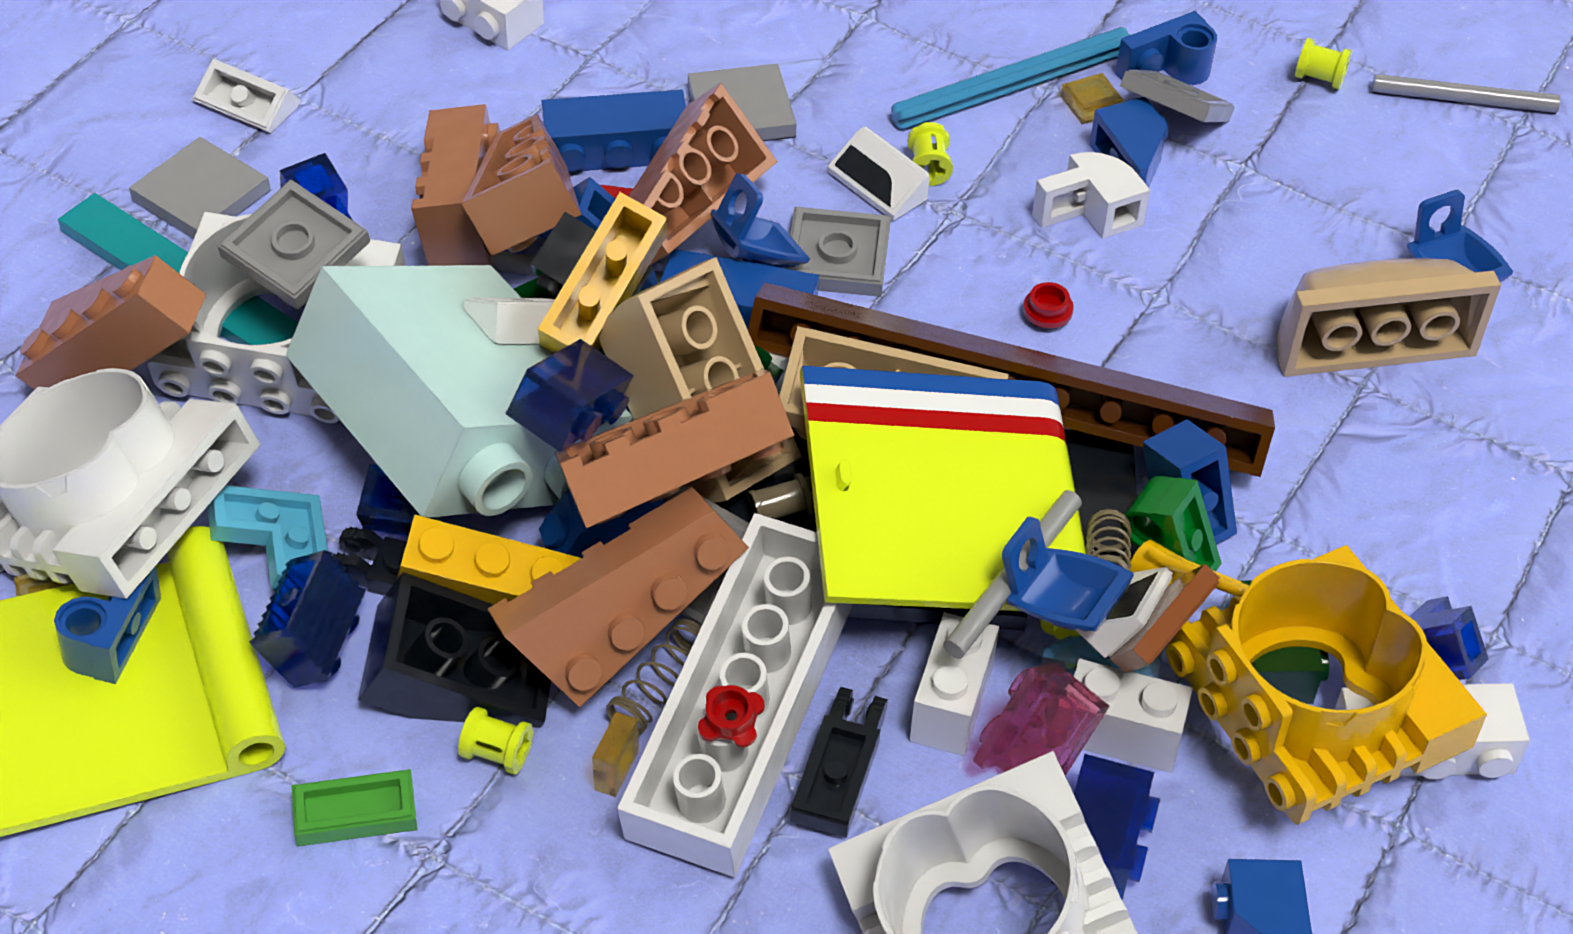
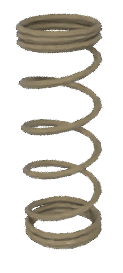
M1112 509L1101 510L1094 514L1088 521L1086 554L1114 562L1130 571L1131 525L1127 517L1121 512ZM1115 520L1123 524L1127 533L1118 527L1112 526L1099 528L1094 533L1092 531L1096 525L1103 521ZM1107 530L1117 531L1125 537L1123 540L1109 536L1100 538L1097 541L1094 539L1096 535ZM1108 540L1118 542V544L1112 546L1100 543ZM1102 552H1107V553L1117 552V553H1119V554H1121V555H1120V556H1114V555L1106 554V555H1101V556H1100L1099 554L1102 553Z
M685 618L677 619L666 632V644H659L652 649V662H644L638 666L636 673L638 680L625 682L622 686V696L613 697L606 705V711L610 720L620 730L631 735H642L647 728V723L653 721L651 714L646 708L626 697L625 691L628 685L639 683L643 692L651 700L658 704H666L667 699L664 693L656 686L640 679V671L644 666L653 665L660 677L668 684L674 686L675 683L665 677L658 667L667 670L676 679L678 674L671 668L655 662V652L659 648L667 647L674 659L684 666V662L678 658L672 649L688 657L693 645L684 639L678 629L689 631L697 637L701 626L696 622ZM671 633L680 647L669 644V635ZM644 685L652 688L658 694H660L663 698V701H660L656 699L654 696H652L644 687ZM614 705L630 712L638 720L641 728L634 727L621 718ZM638 708H640L649 717V719H645L644 715L640 712Z

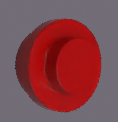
M1043 282L1034 286L1025 297L1023 304L1025 317L1034 325L1042 328L1064 326L1071 320L1074 310L1073 301L1067 289L1053 282Z

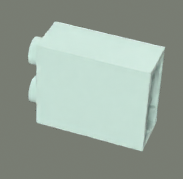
M491 265L321 266L286 356L422 517L430 518L470 513L493 516L509 509L556 505L569 488L554 451L627 423L633 417L589 369L585 371L543 348L540 344H497L488 338L463 309V300H467V297L521 298Z

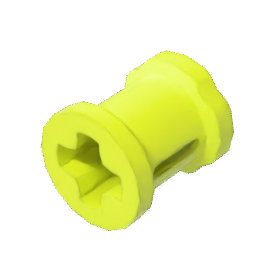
M1307 38L1297 63L1295 77L1300 79L1305 75L1332 83V88L1339 90L1350 63L1352 50L1345 48L1342 52L1315 45L1314 39Z
M925 122L912 128L907 138L908 148L913 152L914 156L912 161L924 170V165H928L929 186L944 183L953 173V162L946 152L950 143L949 133L941 124L934 122ZM931 136L935 137L936 143H932Z
M475 707L469 713L463 725L459 738L458 754L460 757L468 760L478 756L503 764L506 772L515 775L522 769L530 752L534 734L532 724L522 721L518 725H514L489 717L486 709Z

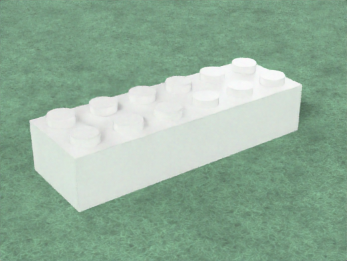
M754 513L742 539L749 548L730 565L617 808L624 839L734 878L738 873L853 604L825 603L817 532ZM736 685L748 692H756L761 695L764 700L765 709L756 718L754 728L757 738L752 745L740 748L730 740L717 738L714 741H706L700 736L698 722L706 716V694L713 687ZM733 712L726 715V719L730 721L737 717Z

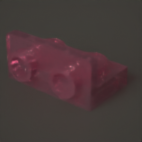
M1058 663L1027 668L1012 682L1008 690V695L1011 698L1001 715L994 717L981 732L979 742L982 745L973 758V762L981 769L998 766L1006 772L1053 751L1066 776L1110 705Z

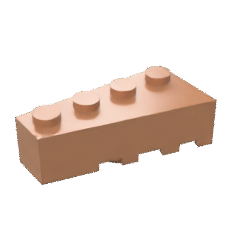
M721 82L685 107L628 196L667 218L666 238L651 264L672 252L712 218L710 214L712 209L718 210L737 173L745 174L753 183L778 162Z
M486 104L429 110L424 136L426 152L421 153L420 158L422 177H417L415 185L416 193L420 195V199H413L411 207L428 266L491 265L490 251L461 204L495 134L500 132L498 122H490Z
M538 114L495 134L461 203L492 256L506 249H509L510 253H516L527 248L537 239V235L554 228L564 212L575 218L581 215L566 163Z
M156 255L130 265L121 271L53 300L39 328L34 330L24 341L20 349V353L24 358L15 376L35 390L37 387L49 388L66 379L96 372L100 369L117 368L131 371L190 333L207 294Z
M762 368L554 451L578 513L585 527L589 528L595 524L615 519L626 513L627 510L648 501V503L667 498L680 490V486L700 478V481H707L721 476L732 470L730 464L751 455L753 460H758L773 455L784 449L782 441L794 436L771 373Z
M693 487L628 524L629 530L605 545L600 541L581 552L584 557L555 575L550 571L531 582L533 588L510 602L504 598L488 608L504 637L579 707L592 697L749 548Z

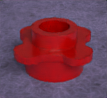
M736 685L716 686L710 689L706 694V716L698 722L700 736L706 741H714L717 738L730 740L740 748L752 745L757 738L754 728L756 718L765 709L764 700L761 695L756 692H748ZM733 712L737 715L734 720L726 719L728 713Z

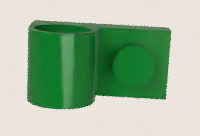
M1166 476L1151 478L1124 514L1131 525L1130 541L1140 547L1144 542L1153 540L1186 560L1201 566L1206 564L1211 570L1217 571L1222 562L1198 481ZM1121 524L1122 530L1127 533L1126 528Z

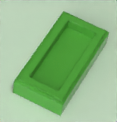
M411 769L291 785L294 836L297 847L417 830Z

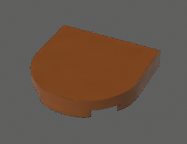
M1206 564L1179 577L1166 588L1146 625L1109 659L1124 673H1130L1150 665L1220 583L1218 581L1220 577Z

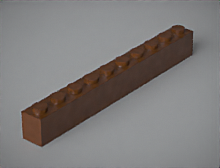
M766 282L756 294L753 303L748 332L753 344L761 347L768 353L789 358L797 327L799 326L1009 374L1008 379L1049 383L1055 387L1058 393L1064 428L1143 447V441L1185 420H1189L1226 446L1230 470L1261 477L1275 430L1274 415L1271 409Z

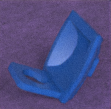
M737 173L718 210L712 209L710 213L717 235L725 250L734 258H741L746 262L774 267H796L808 263L810 260L808 255L779 223L756 217L763 203V194L745 174ZM742 192L745 193L747 200L743 214L734 212L736 199Z
M1453 190L1422 201L1418 207L1414 241L1407 243V248L1413 258L1453 260L1475 273L1495 271L1500 283L1512 275L1513 270L1492 245L1466 226L1461 225L1465 195L1460 190ZM1450 206V213L1446 220L1441 223L1440 231L1435 232L1429 226L1430 218L1438 209Z
M1030 516L1024 520L1002 551V559L1011 594L1006 599L1007 603L1038 619L1068 630L1080 629L1084 632H1097L1112 613L1134 577L1133 572L1095 556L1062 549L1046 548L1039 519ZM1029 539L1030 551L1027 558L1029 567L1027 570H1023L1019 567V557L1023 545Z

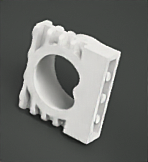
M204 212L179 274L207 295L190 333L149 359L147 367L154 385L164 393L175 397L191 395L212 399L216 402L261 407L274 414L290 412L313 416L315 419L325 423L340 421L286 356L292 338L265 345H244L220 339L222 324L233 310L254 296L275 294L223 259L217 247L252 214L235 217ZM370 239V243L345 266L406 265L401 244Z
M117 368L100 369L96 372L66 379L49 388L37 387L0 425V572L5 570L8 574L14 576H23L27 573L31 578L45 580L50 577L52 581L63 584L73 581L79 591L127 599L261 444L236 403L189 399L182 408L178 403L163 401L158 404L141 377L129 370Z
M1053 751L828 848L850 907L858 920L863 934H923L924 920L929 904L940 891L953 886L962 888L978 887L988 879L996 867L1007 862L1025 863L1038 869L1048 876L1062 893L1065 899L1063 910L1047 934H1138Z

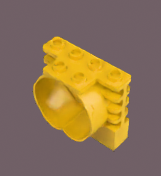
M1347 545L1311 560L1307 558L1288 561L1265 570L1251 581L1243 596L1231 598L1228 608L1220 611L1216 606H1212L1201 612L1200 620L1193 623L1187 621L1166 647V656L1172 670L1179 677H1185L1191 687H1193L1206 716L1213 721L1217 720L1231 739L1233 750L1238 759L1243 764L1252 767L1265 785L1267 796L1272 805L1277 810L1284 811L1296 825L1309 820L1314 810L1322 807L1325 811H1329L1339 806L1342 797L1349 794L1359 797L1369 792L1371 785L1379 780L1389 783L1398 779L1401 770L1409 766L1415 774H1418L1473 748L1487 716L1483 708L1429 645L1423 630L1417 622L1400 610L1391 599L1389 590L1383 581L1367 570ZM1309 647L1323 650L1333 655L1340 662L1343 681L1346 687L1352 692L1367 698L1374 706L1353 710H1334L1302 703L1270 685L1254 669L1252 663L1262 655L1281 648Z

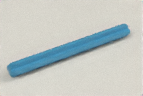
M1119 27L907 98L891 106V119L895 122L898 129L904 130L1118 57L1121 38L1131 34L1128 33L1126 28Z

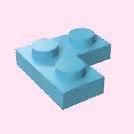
M225 485L207 506L211 540L265 545L271 589L326 593L332 576L320 495Z

